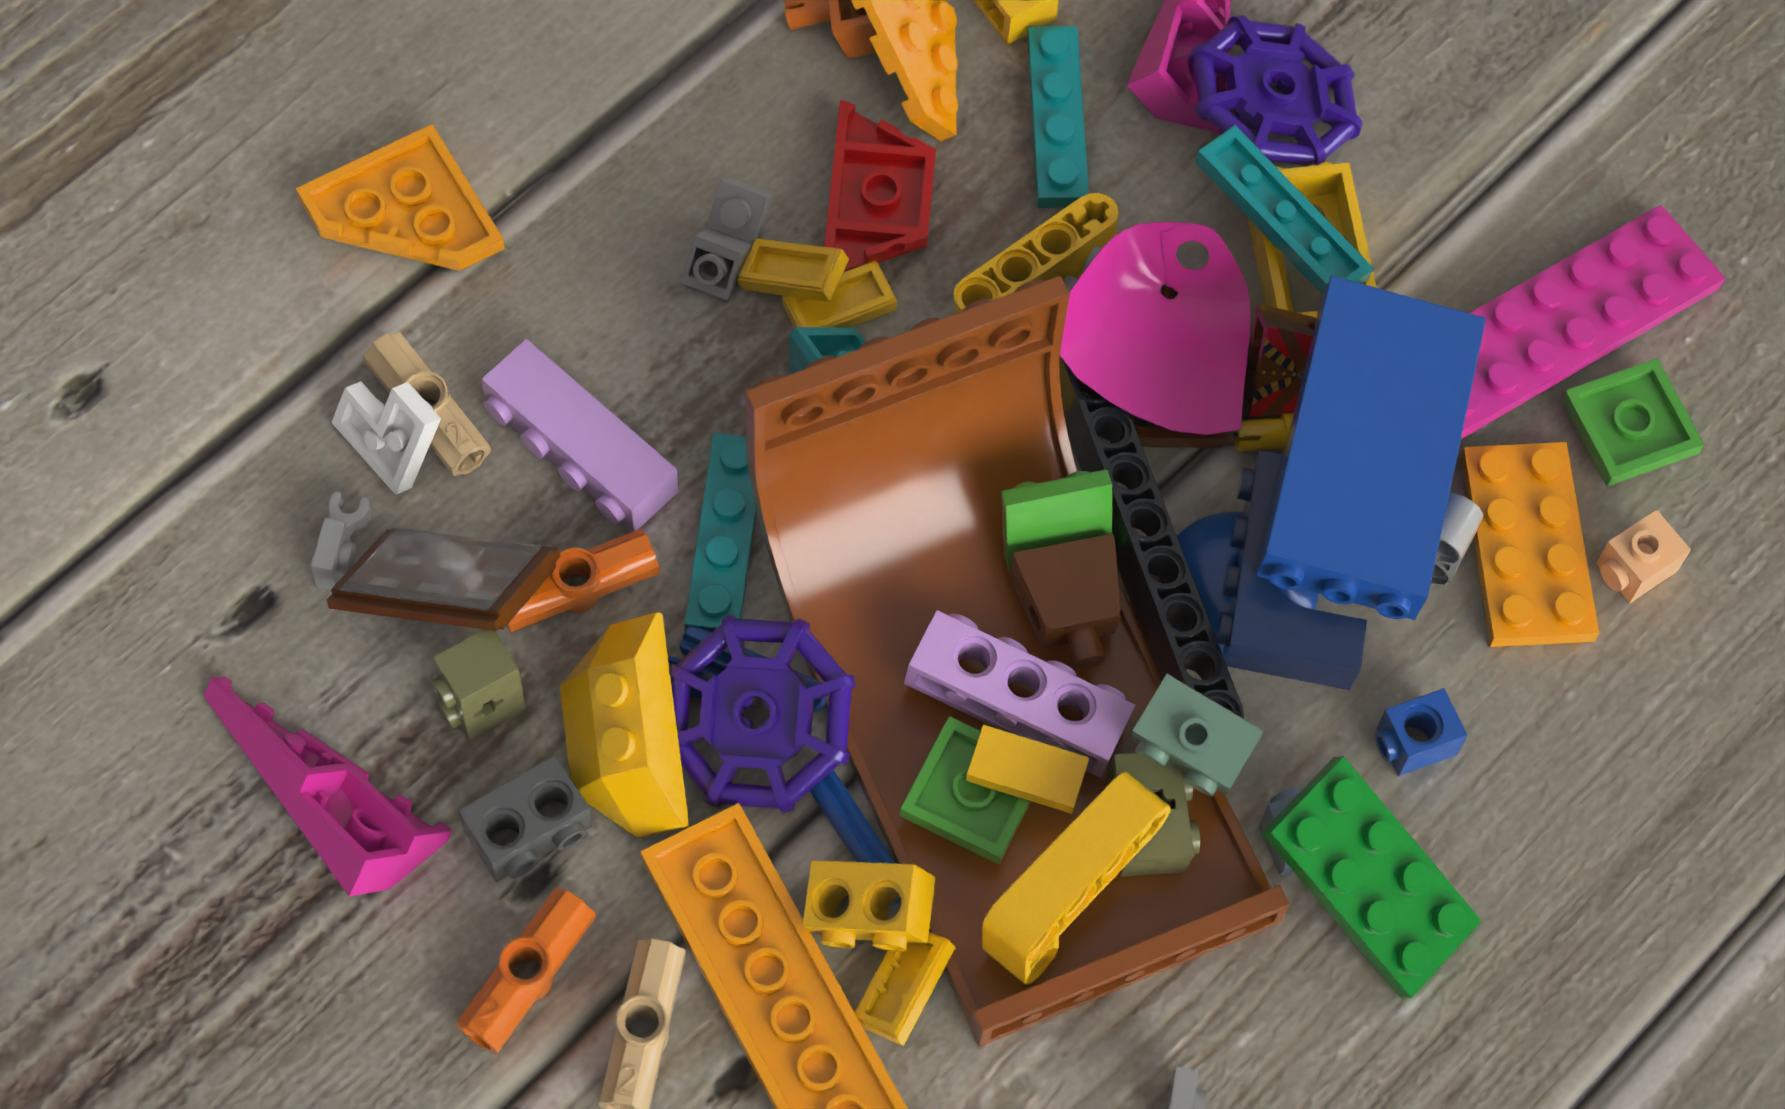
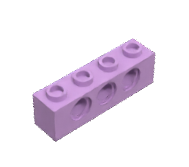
M936 610L909 663L904 681L905 685L999 730L1090 757L1086 771L1099 778L1102 777L1135 707V704L1126 700L1122 692L1106 684L1093 685L1077 677L1072 668L1054 660L1045 662L1028 654L1022 644L1011 638L999 637L997 639L978 630L977 625L965 616L955 613L946 615ZM966 658L975 659L983 665L985 671L978 674L968 673L961 668L959 661ZM1023 682L1031 687L1034 695L1026 698L1016 696L1011 692L1008 684ZM1063 705L1074 706L1082 713L1084 719L1069 721L1061 716L1058 707Z

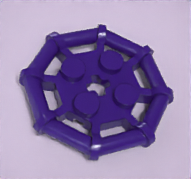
M1244 15L1232 16L1228 19L1227 26L1207 42L1195 45L1191 50L1188 60L1195 73L1198 104L1195 110L1201 120H1209L1222 133L1236 125L1270 161L1304 165V167L1311 164L1317 166L1326 162V158L1347 140L1357 138L1363 125L1361 118L1356 112L1352 79L1355 74L1348 64H1341L1305 32L1306 26L1296 23L1294 26L1252 21L1248 20ZM1233 45H1240L1244 54L1241 56L1240 53L1237 57L1226 53V51ZM1303 57L1313 65L1312 69H1309L1302 62ZM1215 72L1226 76L1228 91L1217 92ZM1270 84H1277L1278 90L1285 93V95L1276 93L1271 89ZM1328 89L1333 90L1335 104L1329 101ZM1235 109L1236 117L1228 110ZM1319 120L1331 126V129L1320 138H1318L1312 128ZM1268 134L1294 137L1298 144L1267 140Z
M734 614L722 617V624L677 664L671 663L669 666L681 765L707 796L706 803L716 809L721 805L740 803L741 806L780 809L783 814L793 811L798 800L840 763L846 765L851 755L847 752L851 691L852 688L856 687L853 675H847L811 633L809 630L810 624L800 618L795 622L738 619ZM744 641L782 643L775 658L747 657ZM727 647L729 648L732 660L726 665L727 668L718 676H713L709 681L697 675ZM797 651L801 653L824 683L808 687L803 678L794 671L790 663ZM692 686L702 691L700 724L688 729ZM829 696L826 741L811 734L814 700ZM762 697L764 707L770 709V717L762 721L760 728L753 729V721L749 718H744L743 712L745 707L754 706L755 698ZM705 738L708 743L715 747L719 752L718 755L724 761L718 774L714 772L692 743ZM806 745L820 752L788 781L785 780L781 766L789 759L797 756L801 748ZM738 767L766 769L771 786L732 783V779Z

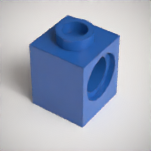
M1445 688L1385 709L1376 728L1375 741L1382 758L1386 762L1392 761L1398 776H1402L1458 755L1468 735ZM1416 727L1421 729L1427 735L1428 740L1416 741L1406 733L1405 728Z

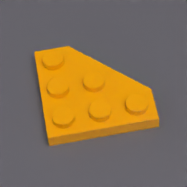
M851 0L855 10L864 7L877 33L869 39L886 74L889 75L896 72L900 84L908 97L901 104L909 121L940 142L956 136V113L958 111L956 69L958 62L955 53V28L957 26L955 8L944 0Z
M433 124L295 188L301 205L322 238L461 271L505 249L502 235Z

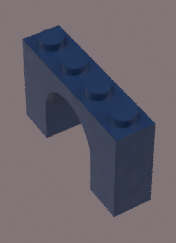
M1258 450L1251 469L1243 467L1238 482L1236 498L1245 500L1243 516L1235 515L1229 546L1238 548L1236 564L1228 563L1222 595L1231 597L1229 613L1221 612L1215 644L1224 646L1223 657L1227 667L1350 690L1361 670L1367 620L1303 607L1287 598L1270 580L1256 576L1284 458L1282 454Z

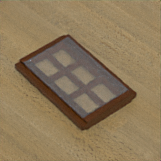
M401 528L386 529L332 587V594L327 599L329 609L489 631L503 630L555 570L556 561L560 558V553L557 547Z

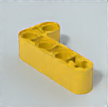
M1090 193L1080 197L964 277L956 285L953 292L954 314L962 312L966 306L979 299L988 298L995 300L1014 293L1019 286L1031 280L1039 279L1044 282L1060 275L1063 281H1065L1067 275L1076 279L1080 277L1084 272L1086 260L1095 246L1103 248L1108 241L1118 234L1119 212L1115 201L1109 196L1100 193ZM1012 280H1021V282H1013Z
M1128 772L1118 775L992 906L982 925L983 950L1025 985H1030L1036 981L1056 956L1059 948V935L1152 839L1166 821L1171 807Z

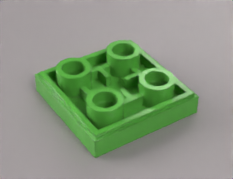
M1108 470L1091 473L1088 471H1077L1065 478L1042 483L1023 482L1012 489L1001 491L1003 553L1008 571L1013 552L1112 534V482Z

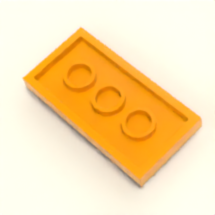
M1567 442L1464 447L1460 458L1466 497L1480 507L1483 513V519L1473 538L1489 646L1503 647L1595 642L1599 635Z

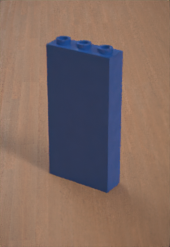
M1331 276L1320 301L1256 576L1270 580L1273 585L1288 590L1301 588L1322 594L1324 598L1333 603H1355L1373 608L1387 618L1416 619L1429 594L1485 327V317Z

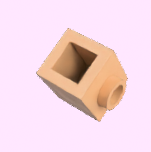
M1655 510L1608 541L1596 564L1600 568V573L1605 583L1612 590L1620 592L1631 603L1676 573L1691 549L1659 511Z

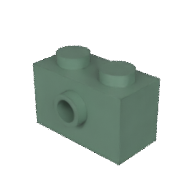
M1166 674L1132 730L1130 739L1138 743L1135 751L1151 763L1164 768L1166 763L1170 762L1187 772L1184 781L1208 796H1213L1217 790L1226 796L1264 731Z

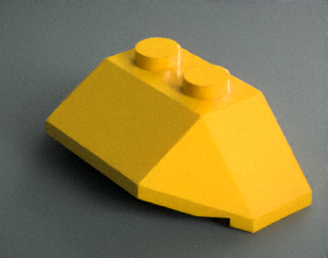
M658 612L611 624L559 686L570 779L586 803L637 838H646L689 827L663 614Z

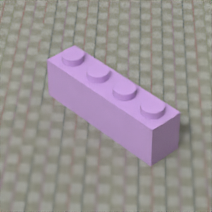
M527 338L481 379L485 398L483 405L488 414L500 425L505 426L509 423L521 434L520 438L523 444L533 455L540 459L546 456L557 465L560 476L572 489L578 492L584 489L596 500L595 504L598 510L611 523L617 525L621 522L632 532L636 531L678 493L677 469Z

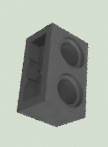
M556 755L459 810L464 832L496 883L507 876L514 879L528 873L538 864L539 857L555 848L565 850L574 846L587 834L586 830L592 827L590 809ZM551 801L561 802L567 806L566 810L556 817H545L538 812L544 804ZM502 829H511L519 834L514 842L504 846L496 845L490 841L491 837Z

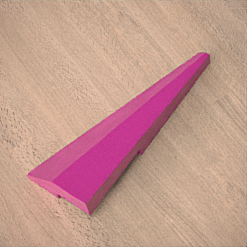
M1164 0L1127 82V86L1155 118L1219 134L1222 133L1209 120H1201L1195 110L1198 104L1195 73L1188 59L1195 45L1204 44L1227 26L1228 19L1231 17V0ZM1215 72L1217 92L1228 91L1226 76Z
M226 677L210 679L204 693V698L349 896L390 890L448 842L452 830L446 824L439 822L435 826L428 825L410 812L413 802L401 794L391 800L379 792L368 781L369 773L304 729H300L293 734L273 721L275 711L264 702L257 704L254 708L231 689L232 681Z

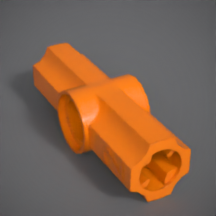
M641 528L588 550L574 547L560 552V558L556 561L555 570L506 626L509 632H515L565 611L572 613L587 612L595 607L600 597L660 574V567L647 534ZM572 575H584L589 578L586 583L576 587L564 583ZM493 593L494 598L496 599L500 594Z
M556 887L519 938L512 940L504 947L500 955L499 965L457 1020V1028L486 1051L489 1050L497 1054L535 1001L542 999L550 991L554 975L594 922L596 913L573 893ZM523 961H534L541 966L539 973L530 979H519L512 974L514 968Z

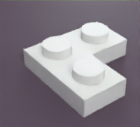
M360 381L345 387L331 423L392 492L397 495L412 488L441 418L409 382L392 388L384 406Z

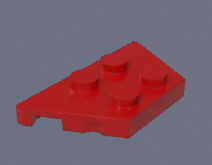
M840 100L824 247L843 249L849 258L844 270L846 272L875 260L879 263L927 247L936 149L917 138L904 136L898 128L882 119L877 124L855 112L854 104L849 101Z

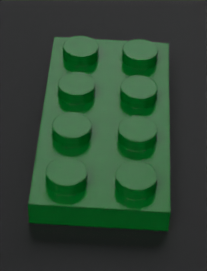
M1344 756L1333 757L1261 832L1400 998H1412L1482 922Z

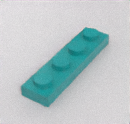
M1028 27L1027 48L1037 208H1066L1080 197L1089 194L1078 27Z
M1236 125L1198 151L1194 162L1322 295L1331 276L1361 284L1370 278L1374 268Z
M713 433L684 624L685 631L689 627H700L712 633L722 624V617L734 614L736 618L741 619L757 511L749 475L746 436Z

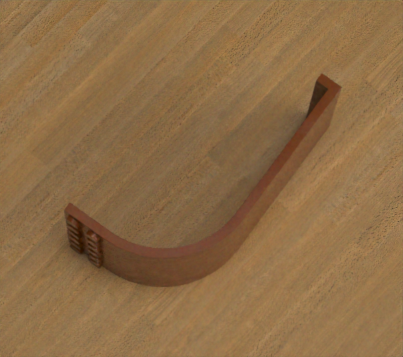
M1061 275L1044 282L1039 279L1028 281L1019 286L1014 293L995 300L988 298L979 299L966 306L962 312L943 319L932 317L922 320L914 325L910 331L889 339L883 336L870 339L862 344L858 350L837 358L834 356L818 358L811 362L806 369L788 376L773 375L766 377L756 383L752 389L745 391L746 449L751 486L770 561L790 621L795 622L800 618L808 622L811 633L847 675H853L856 687L852 688L847 741V752L851 754L849 761L895 863L914 864L936 877L929 932L949 939L956 947L944 971L979 1047L1279 924L1283 921L1290 906L1280 885L1271 888L1226 796L1217 790L1213 796H1208L1193 788V797L1191 801H1187L1189 821L1196 820L1199 826L1200 852L1194 854L1191 863L1184 873L1120 877L1118 873L1059 935V948L1056 956L1043 974L1030 985L1022 983L982 948V925L992 906L1108 786L1106 771L1114 754L1137 753L1135 749L1138 743L1130 739L1132 730L1161 684L1136 615L1120 583L1121 616L1116 632L1109 636L1099 637L1105 660L1098 665L1078 669L1073 667L1068 644L1052 647H1042L1039 644L1011 582L1004 559L1001 491L1012 489L1023 482L1042 483L1065 478L1069 474L1077 472L1068 437L1060 387V351L1070 293ZM936 610L946 615L955 613L965 616L977 625L978 630L997 639L999 637L1011 638L1022 644L1028 654L1045 662L1049 660L1061 662L1072 668L1077 677L1093 685L1106 684L1122 692L1127 701L1135 704L1102 777L1099 778L1085 771L1073 813H1067L1031 801L999 865L899 816L900 809L949 716L979 731L982 730L983 725L993 727L904 684L909 663ZM966 658L959 661L961 668L968 673L978 674L985 671L983 665L975 659ZM806 661L812 677L824 683L822 678ZM1023 682L1008 684L1009 689L1016 696L1026 698L1034 695L1031 687ZM829 696L827 698L826 704L824 705L827 712L829 705ZM1063 705L1058 707L1061 716L1069 721L1084 719L1082 713L1074 706Z

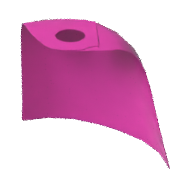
M1141 223L1121 231L1103 246L1069 291L1070 297L1060 351L1061 358L1080 381L1107 401L1136 417L1171 431L1211 435L1242 429V408L1249 350L1251 310L1246 281L1227 245L1214 229L1197 223ZM1186 241L1199 242L1208 250L1209 260L1202 268L1188 269L1178 262L1176 257L1178 247ZM1166 284L1167 287H1172L1177 291V296L1173 299L1165 298L1161 294L1162 285Z

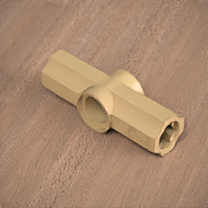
M400 332L395 334L386 333L373 341L368 351L363 354V361L388 394H390L392 388L409 382L424 400L432 399L437 401L432 408L441 420L430 447L453 477L460 474L467 475L480 467L483 460L491 453L490 445L450 396L444 379L437 373L431 372Z
M651 938L649 940H638L623 1004L616 1015L617 1029L599 1099L600 1108H650L662 1053L669 1041V1023L686 955L685 949L669 941ZM639 1018H649L658 1025L657 1030L645 1038L633 1036L627 1029L634 1020Z

